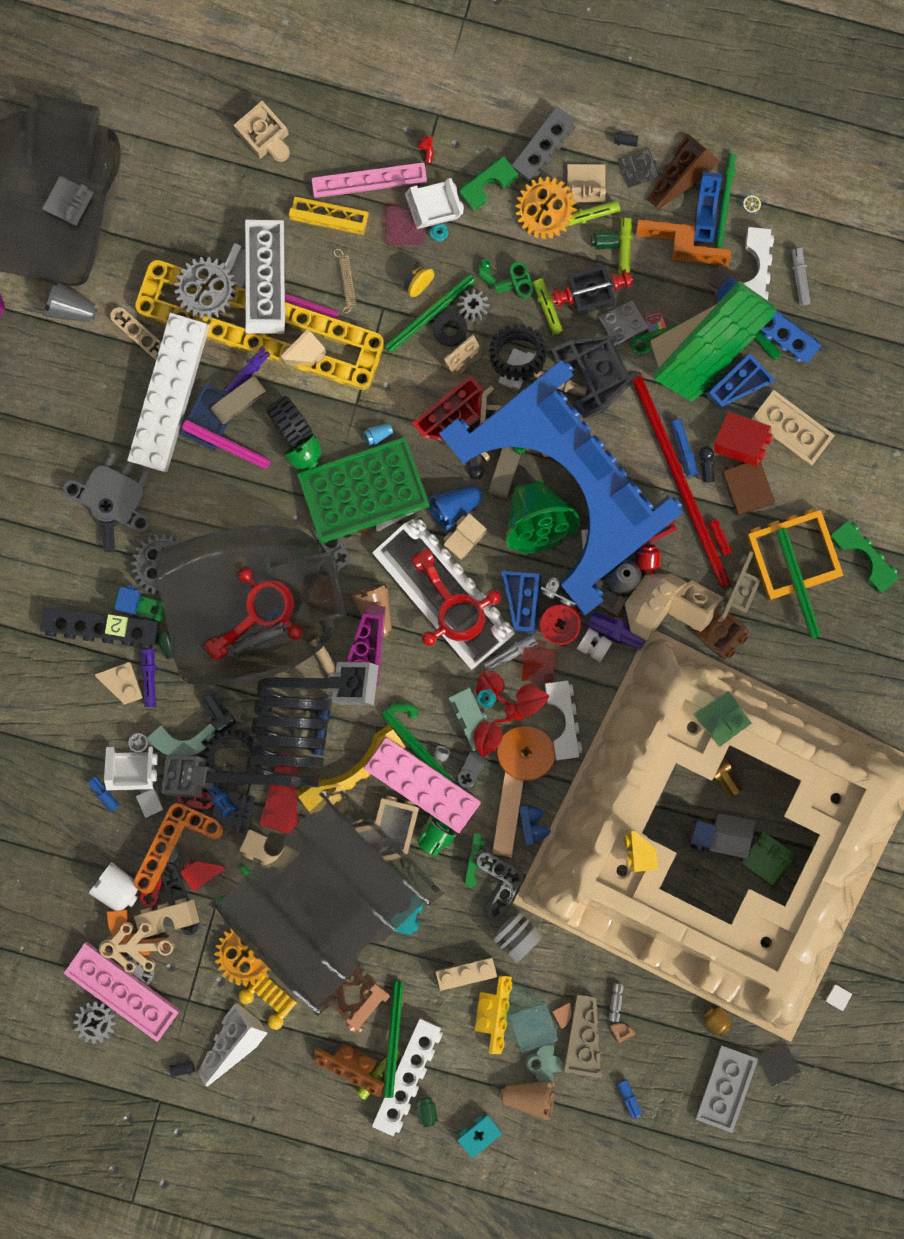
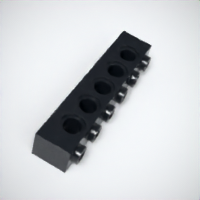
M43 608L40 631L45 632V636L56 637L57 634H64V638L75 639L76 636H81L84 641L94 642L95 638L102 639V643L113 644L114 641H121V645L132 646L133 643L140 644L141 648L151 649L152 645L157 646L156 640L158 639L157 634L159 633L160 623L128 618L125 637L105 634L108 618L106 615ZM60 619L66 620V627L63 629H59L57 626ZM84 621L85 629L81 632L77 631V623ZM98 624H103L105 627L101 634H97L95 631V627ZM137 628L142 629L143 632L139 639H135L133 636V632Z

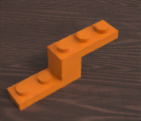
M648 219L638 220L636 236L673 240L672 260L720 265L721 263L724 266H729L731 250L708 248L702 245L693 246L695 226L672 224L670 222H654Z

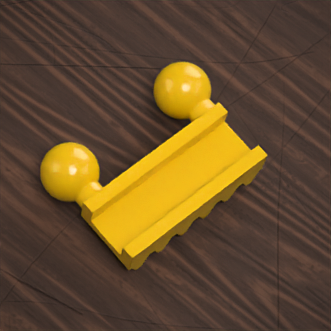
M263 975L261 976L262 982L256 979L255 985L251 984L248 989L241 990L238 998L242 1004H250L254 999V993L260 996L278 1012L268 1018V1026L273 1030H277L282 1027L283 1018L297 1001L272 979Z

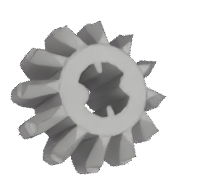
M472 289L471 295L466 290V297L460 296L459 299L462 302L457 303V307L462 308L459 310V314L466 313L464 315L465 320L471 316V322L475 321V316L482 320L481 314L487 315L488 312L485 309L490 306V304L484 303L488 300V297H482V291H479L476 295L475 289ZM471 302H476V305L478 304L479 306L471 309V306L468 305H471Z

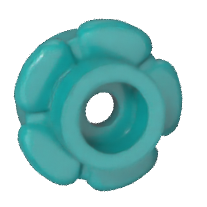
M443 223L432 225L430 231L431 238L438 242L443 241L449 233L447 226Z
M486 689L478 694L477 700L479 705L485 706V708L493 706V703L496 701V695L493 694L492 690Z

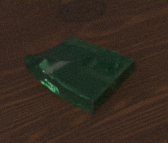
M729 691L724 692L712 702L693 713L718 747H721L752 724Z

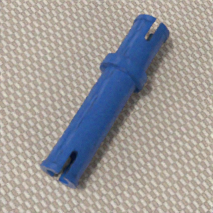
M682 419L670 422L681 455L679 458L680 461H683L687 477L699 474L694 461L695 455L691 451Z

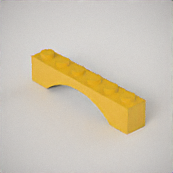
M390 724L373 736L366 754L352 769L337 777L321 780L319 788L300 787L295 791L310 814L321 811L329 801H335L343 791L352 789L357 781L370 776L371 773L366 771L364 767L385 737L405 748Z

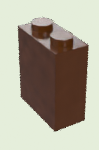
M761 461L758 467L747 463L740 466L732 464L725 467L722 476L736 516L772 505L775 502Z

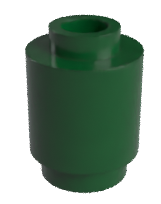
M594 231V234L591 235V246H594L595 250L618 247V231Z
M432 1097L417 1100L418 1105H416L419 1124H423V1127L434 1126L435 1122L438 1121L436 1105Z

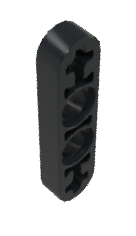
M171 863L166 864L161 877L171 904L175 905L176 900L183 898L190 901L177 866ZM167 867L174 869L175 872L172 873L173 879L178 878L179 881L168 885L167 881H171L169 875L164 873L167 871ZM173 885L181 887L182 892L179 896H174L171 893ZM195 923V927L192 928L193 932H190L189 929L186 930L185 927H182L181 930L185 935H193L198 931L199 923Z

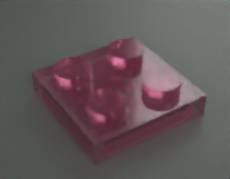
M387 206V245L425 246V227L416 228L409 207Z

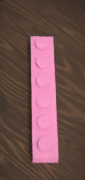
M424 163L312 178L314 198L427 183Z

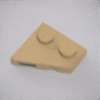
M131 662L95 674L96 678L124 705L143 699Z

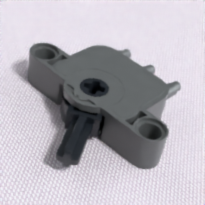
M112 452L106 458L103 466H98L93 470L86 485L69 480L63 487L64 493L69 498L89 507L93 516L98 519L99 526L103 529L104 552L115 551L114 526H117V521L138 533H146L151 527L150 520L138 512L145 497L143 486L150 472L145 469L138 481L127 477L131 470L132 462L127 461L121 473L111 469L110 467L116 456ZM72 485H77V492L72 495L69 494V488ZM107 502L111 505L108 511L103 508ZM140 519L146 521V525L142 529L137 528L136 525Z

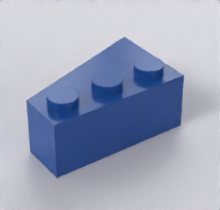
M747 353L704 394L716 407H722L776 380L751 353Z

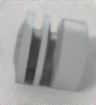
M521 912L510 917L497 930L495 937L492 939L495 944L501 939L504 940L499 946L500 949L505 948L507 945L511 947L506 955L515 964L544 936L535 926L528 931L525 929L529 923L528 919L521 924L519 923L520 919L524 916Z

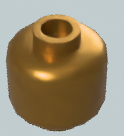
M711 1007L704 1013L706 1018L703 1021V1025L712 1035L723 1036L732 1027V1019L723 1008L713 1009Z

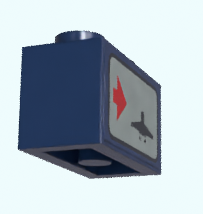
M694 820L687 843L692 844L691 848L704 851L705 848L710 849L716 826Z

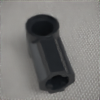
M216 692L201 700L212 717L211 721L219 733L236 724L235 719L229 710L224 707Z

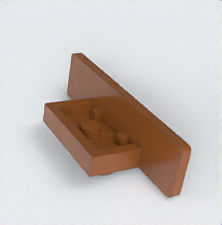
M344 1043L334 1056L320 1048L315 1050L313 1061L319 1066L347 1079L354 1085H358L370 1094L378 1097L382 1095L384 1083L370 1076V1073L376 1067V1060Z

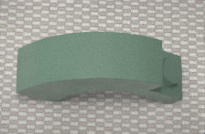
M210 723L194 738L180 741L175 739L161 725L147 739L156 749L166 755L195 756L206 750L203 742H209L215 737L216 734L214 732L217 729Z

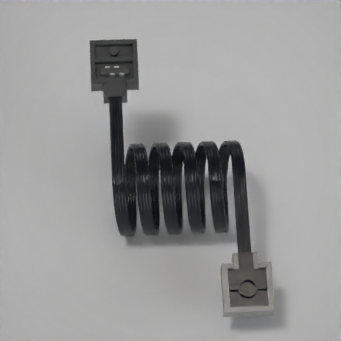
M337 662V673H330L329 678L271 677L260 679L257 685V694L261 698L255 701L254 712L259 717L253 719L251 728L256 736L252 737L249 742V751L254 755L247 758L246 769L251 774L215 772V769L205 767L206 759L198 756L167 755L161 794L201 797L202 788L212 789L213 783L319 788L321 777L286 775L261 768L257 765L323 768L324 758L288 756L269 751L260 746L325 749V738L285 736L263 727L327 730L329 720L287 717L271 712L264 707H282L304 711H330L331 700L285 697L266 688L328 689L327 692L333 694L332 702L341 705H374L379 666L370 662Z

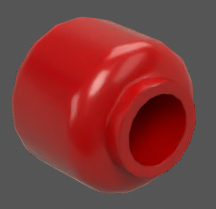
M644 544L641 548L637 549L636 564L639 569L643 570V573H654V570L661 566V551L656 548V545Z

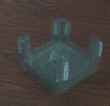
M546 1002L536 1004L537 1006L519 1012L509 1013L522 1053L559 1041Z

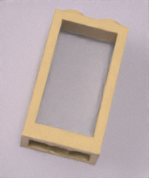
M386 796V799H381L364 866L402 876L419 807H416V804L411 801L405 800L403 804L397 802L398 798Z

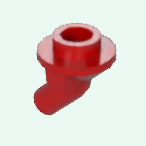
M426 135L418 141L419 146L417 148L426 150L425 162L432 163L434 152L432 145L433 137Z

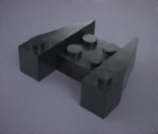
M621 334L571 340L551 349L557 362L559 360H562V362L567 361L571 365L578 361L592 393L575 401L583 419H589L604 412L641 376V373L638 371L628 375L614 345V342L624 338Z

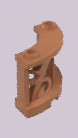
M341 951L312 987L313 995L320 1001L325 1000L344 1018L347 1022L345 1025L350 1030L361 1032L363 1030L361 1025L382 1000L386 1002L390 995L369 974L364 976L361 973L363 971L360 969L361 967ZM340 963L337 976L331 974L332 971L336 968V966ZM354 975V980L352 982L346 981V979L350 980L351 976ZM327 977L336 980V985L333 983L326 984L331 987V992H325L321 988ZM363 983L360 989L361 1002L350 1005L346 1004L345 986L355 988Z

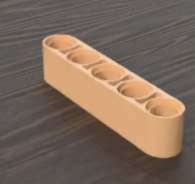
M506 772L492 854L511 857L523 780L515 779Z

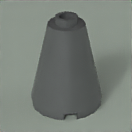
M54 280L43 316L89 322L90 319H95L98 309H95V304L63 283Z
M625 558L605 574L604 579L609 591L624 597L633 593L643 579V575L636 562ZM623 572H626L629 577H625Z

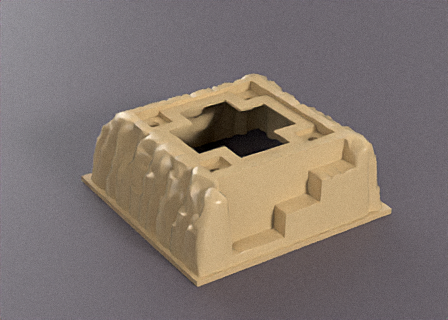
M655 630L649 640L645 641L641 651L637 650L549 828L551 833L544 838L513 903L791 1042L876 865L893 834V830L903 814L904 753ZM689 722H694L697 725L695 733H690L687 730ZM729 745L801 780L784 817L820 834L785 907L748 889L731 925L660 890L659 888L677 853L641 835L675 764L677 763L712 781ZM833 793H837L840 797V801L837 804H833L830 800ZM627 830L636 831L656 849L658 870L633 872L627 868L626 875L619 876L616 870L619 865L626 866L628 848L625 847L624 836ZM767 936L770 939V945L763 948L760 941L763 937Z

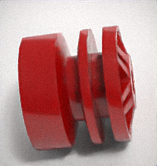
M563 603L553 604L548 607L540 621V628L544 638L556 645H565L572 642L579 634L581 619L577 610ZM559 618L562 621H566L564 628L556 626Z

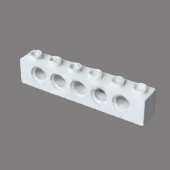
M421 1017L419 1018L396 1070L394 1097L384 1098L373 1122V1128L391 1136H394L395 1132H400L403 1122L400 1120L403 1114H408L411 1104L408 1102L411 1096H416L419 1086L416 1085L418 1079H423L427 1068L424 1067L426 1061H431L434 1055L433 1045L435 1042L439 1043L443 1032H440L441 1026ZM426 1036L429 1038L430 1043L428 1046L423 1047L419 1044V1039ZM418 1054L421 1056L422 1062L420 1064H413L411 1057ZM410 1072L414 1075V1080L406 1082L403 1079V1075ZM402 1090L406 1093V1098L398 1100L395 1097V1093ZM394 1108L398 1111V1116L390 1118L387 1115V1111Z

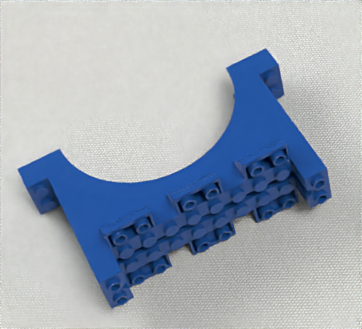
M559 360L471 432L468 431L470 426L464 419L459 420L456 418L441 430L439 434L463 464L489 450L503 447H522L533 449L552 457L567 468L575 477L582 489L587 504L588 533L584 549L578 561L560 582L561 586L586 615L604 601L602 598L603 593L595 582L681 515L683 512L680 508L683 506L676 497L673 496L671 498L669 495L655 506H652L643 494L639 495L641 491L632 480H626L627 473L621 466L616 467L615 463L617 461L608 450L604 451L602 449L605 445L596 435L593 437L590 435L591 428L585 421L580 422L578 417L581 415L572 405L568 407L566 404L568 399L560 390L555 391L574 376L571 373L574 370L567 361L562 362V360Z

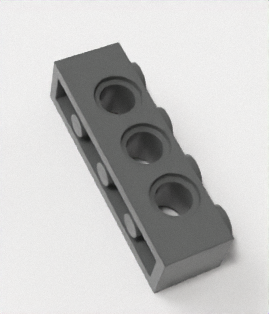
M558 106L554 109L513 163L512 167L519 177L529 184L532 180L536 181L542 173L540 169L543 165L547 166L553 158L551 156L555 150H560L564 144L563 139L565 136H570L576 128L573 117ZM559 128L561 133L555 135L551 132V129ZM545 142L549 144L550 148L543 150L539 145ZM534 157L537 158L539 162L535 165H532L529 163L528 160Z

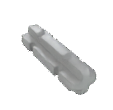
M614 983L609 1020L619 1022L623 985Z

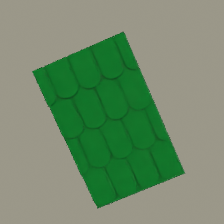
M738 281L718 304L650 341L659 367L653 374L654 379L693 402L714 383L713 379L731 364L732 359L774 317L776 312L775 305Z

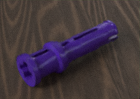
M156 649L139 650L142 664L140 669L143 671L144 707H157L154 670L157 668V665H155Z

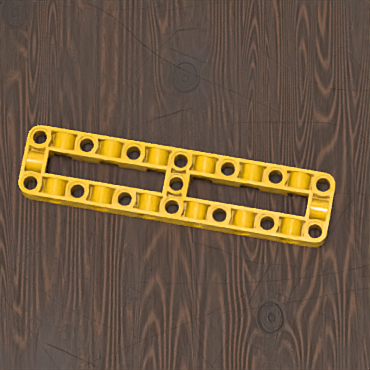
M159 260L150 263L135 305L140 316L167 325L170 313L179 316L185 315L189 319L210 325L206 339L254 355L261 347H264V353L267 350L270 353L267 359L284 364L280 356L292 344L268 337L269 333H246L244 328L214 318L209 320L208 316H204V319L201 320L200 314H198L194 318L193 311L187 314L184 308L182 309L181 307L160 301L159 296L162 288L168 284L175 286L174 283L180 282L176 276H182L183 274L180 270L181 267ZM162 268L163 273L157 276L154 275V270ZM199 274V278H201V279H206V278L208 277V276ZM221 282L216 283L214 289L222 290L224 284ZM204 285L202 286L203 291H204V290H207V291L210 290L208 286H207V287H205ZM235 286L232 288L237 291L234 297L235 301H229L228 303L232 308L245 310V289ZM189 287L187 293H196L197 287ZM285 302V323L289 327L304 332L308 329L310 332L324 336L325 339L343 345L349 344L361 349L356 366L325 356L319 364L290 367L359 390L368 389L373 381L384 348L382 336L376 332ZM143 304H151L150 309L142 311L141 307ZM302 315L307 317V321L303 324L297 322L298 317ZM216 327L223 328V332L220 335L213 334V330ZM337 327L344 330L339 336L333 334L334 329ZM252 339H257L259 344L256 347H250L249 342ZM373 339L380 342L376 348H372L369 345V342ZM329 363L331 369L326 372L322 371V364ZM360 375L367 377V381L363 384L357 382V378Z

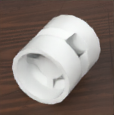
M589 628L577 650L584 654L590 653L591 658L600 663L613 641L604 636L600 638L596 631Z

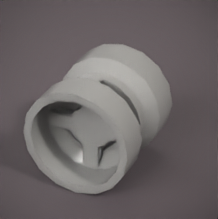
M135 733L129 738L128 745L134 752H144L149 748L150 742L146 735Z

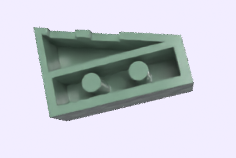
M470 688L449 697V701L472 750L475 751L477 750L474 743L475 729L488 718L484 709H479L477 705L478 700L475 691L471 692Z

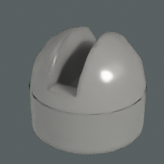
M436 746L433 754L435 760L439 759L440 762L446 761L450 755V750L444 746Z

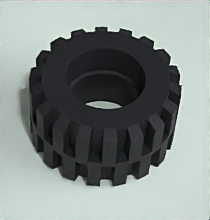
M283 396L266 408L267 415L291 447L295 448L313 435L311 427L289 397Z

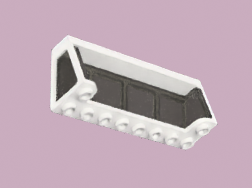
M416 517L404 523L372 553L435 628L438 629V613L444 601L430 583L424 569L419 572L414 567L410 557L424 548L429 549L435 559L432 565L452 596L466 594L477 601H481L486 598V595L475 587V582L463 573V568L452 560L448 550L441 547L437 537L430 534L426 529L425 523ZM467 603L454 604L445 614V623L449 628L456 631L470 629L478 618L477 610ZM491 604L483 608L485 612V625L475 638L468 641H454L447 638L444 634L442 635L471 670L515 634L510 623L504 621L500 616L499 610L492 607Z

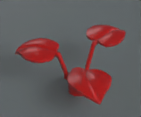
M483 671L476 685L477 696L483 690H492L496 698L507 705L505 707L507 718L494 720L491 724L483 721L476 727L474 743L479 754L486 757L500 745L503 733L501 728L495 724L507 721L512 722L513 719L517 721L523 720L525 716H530L537 712L550 696L536 685L525 684L516 694L518 702L510 703L498 695L505 688L503 678L494 671Z

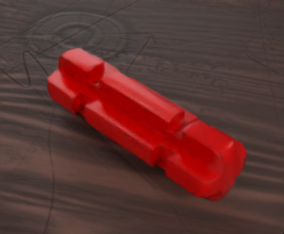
M715 519L709 522V527L713 530L712 534L718 547H721L722 555H729L732 553V549L727 544L728 540L723 529H720L719 521Z

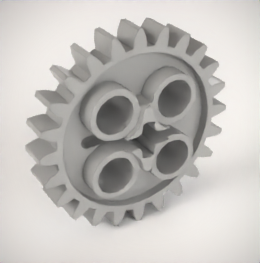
M200 257V263L193 259V265L191 266L186 263L188 269L184 270L181 268L180 270L183 275L176 276L180 280V282L174 283L179 288L174 292L180 295L176 299L178 302H182L180 305L182 309L187 307V314L193 311L194 318L198 314H200L201 320L204 319L205 315L210 320L212 314H215L218 318V312L221 311L225 314L224 307L231 308L228 302L235 301L234 297L231 296V294H237V291L232 289L237 284L236 282H231L235 277L234 275H229L231 272L230 268L224 270V262L220 266L218 265V259L213 263L210 257H208L207 262H204L203 258ZM202 271L209 272L206 279L199 278V274ZM221 282L224 284L223 289L215 290V284ZM203 285H204L205 287L208 286L210 290H209V291H207V290H204V291H203L202 286H203ZM195 286L197 291L194 294L187 293L188 288ZM205 298H212V303L210 305H203V300Z

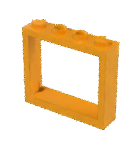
M814 508L805 511L804 516L797 517L796 514L787 517L786 522L779 523L778 520L769 523L768 528L762 530L761 527L751 529L750 534L746 536L750 549L754 552L753 558L768 601L795 592L793 584L773 590L756 538L776 532L778 529L788 528L815 518L818 522L834 570L803 580L806 588L843 576L821 510L815 511Z

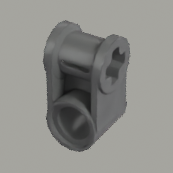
M471 750L458 775L459 785L465 789L472 787L488 759ZM467 774L470 775V780L472 782H467L466 784H463V779L461 777H466Z

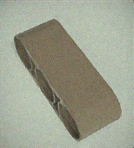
M254 376L214 404L211 410L220 423L225 424L261 398L267 391Z
M511 447L502 448L488 492L506 499L520 459V455Z

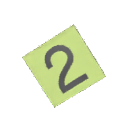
M108 614L105 634L125 637L128 618Z

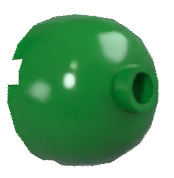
M313 433L312 436L295 448L290 447L287 449L283 456L296 469L308 467L310 470L318 464L317 460L321 456L322 447Z

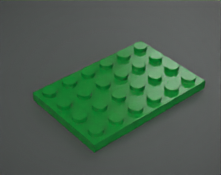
M406 437L297 473L321 544L430 507Z

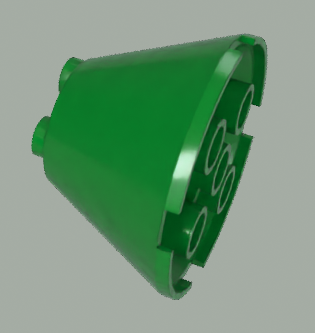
M536 481L528 485H518L515 487V492L511 497L505 538L506 544L510 550L516 549L519 553L523 554L551 549L560 545L563 538L568 535L571 537L578 530L580 518L578 513L547 487L543 481Z

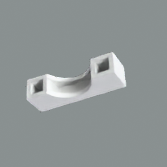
M748 227L745 250L756 259L758 272L754 279L743 284L768 301L769 292L765 290L766 284L770 282V273H767L768 265L771 266L772 254H769V248L773 247L774 235H771V229Z
M568 681L545 684V691L550 696L547 704L559 708L565 717L564 732L558 739L553 741L555 760L577 758L579 753H582L581 742H577L576 734H579L578 722L574 723L573 715H577L575 703L571 704L570 696H574L572 684L569 685Z

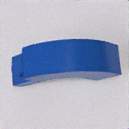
M703 171L697 200L694 241L713 243L717 202L722 174Z

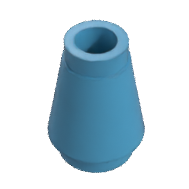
M389 423L368 427L367 430L363 431L368 445H376L393 433Z

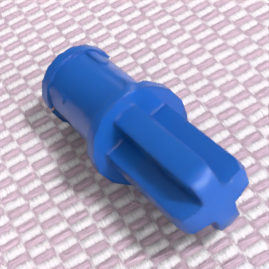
M95 776L88 782L89 786L97 794V799L104 803L109 812L120 806L111 795V790H106V787L98 777Z
M628 1079L618 1082L616 1085L623 1097L622 1102H625L631 1118H638L642 1115V1112L635 1099L637 1096L633 1094Z

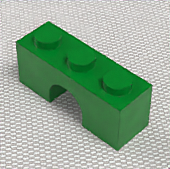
M505 157L501 159L496 158L490 163L491 167L486 171L482 169L475 175L473 181H467L460 187L459 196L473 213L488 202V196L483 191V187L487 183L495 182L503 190L518 179V173Z

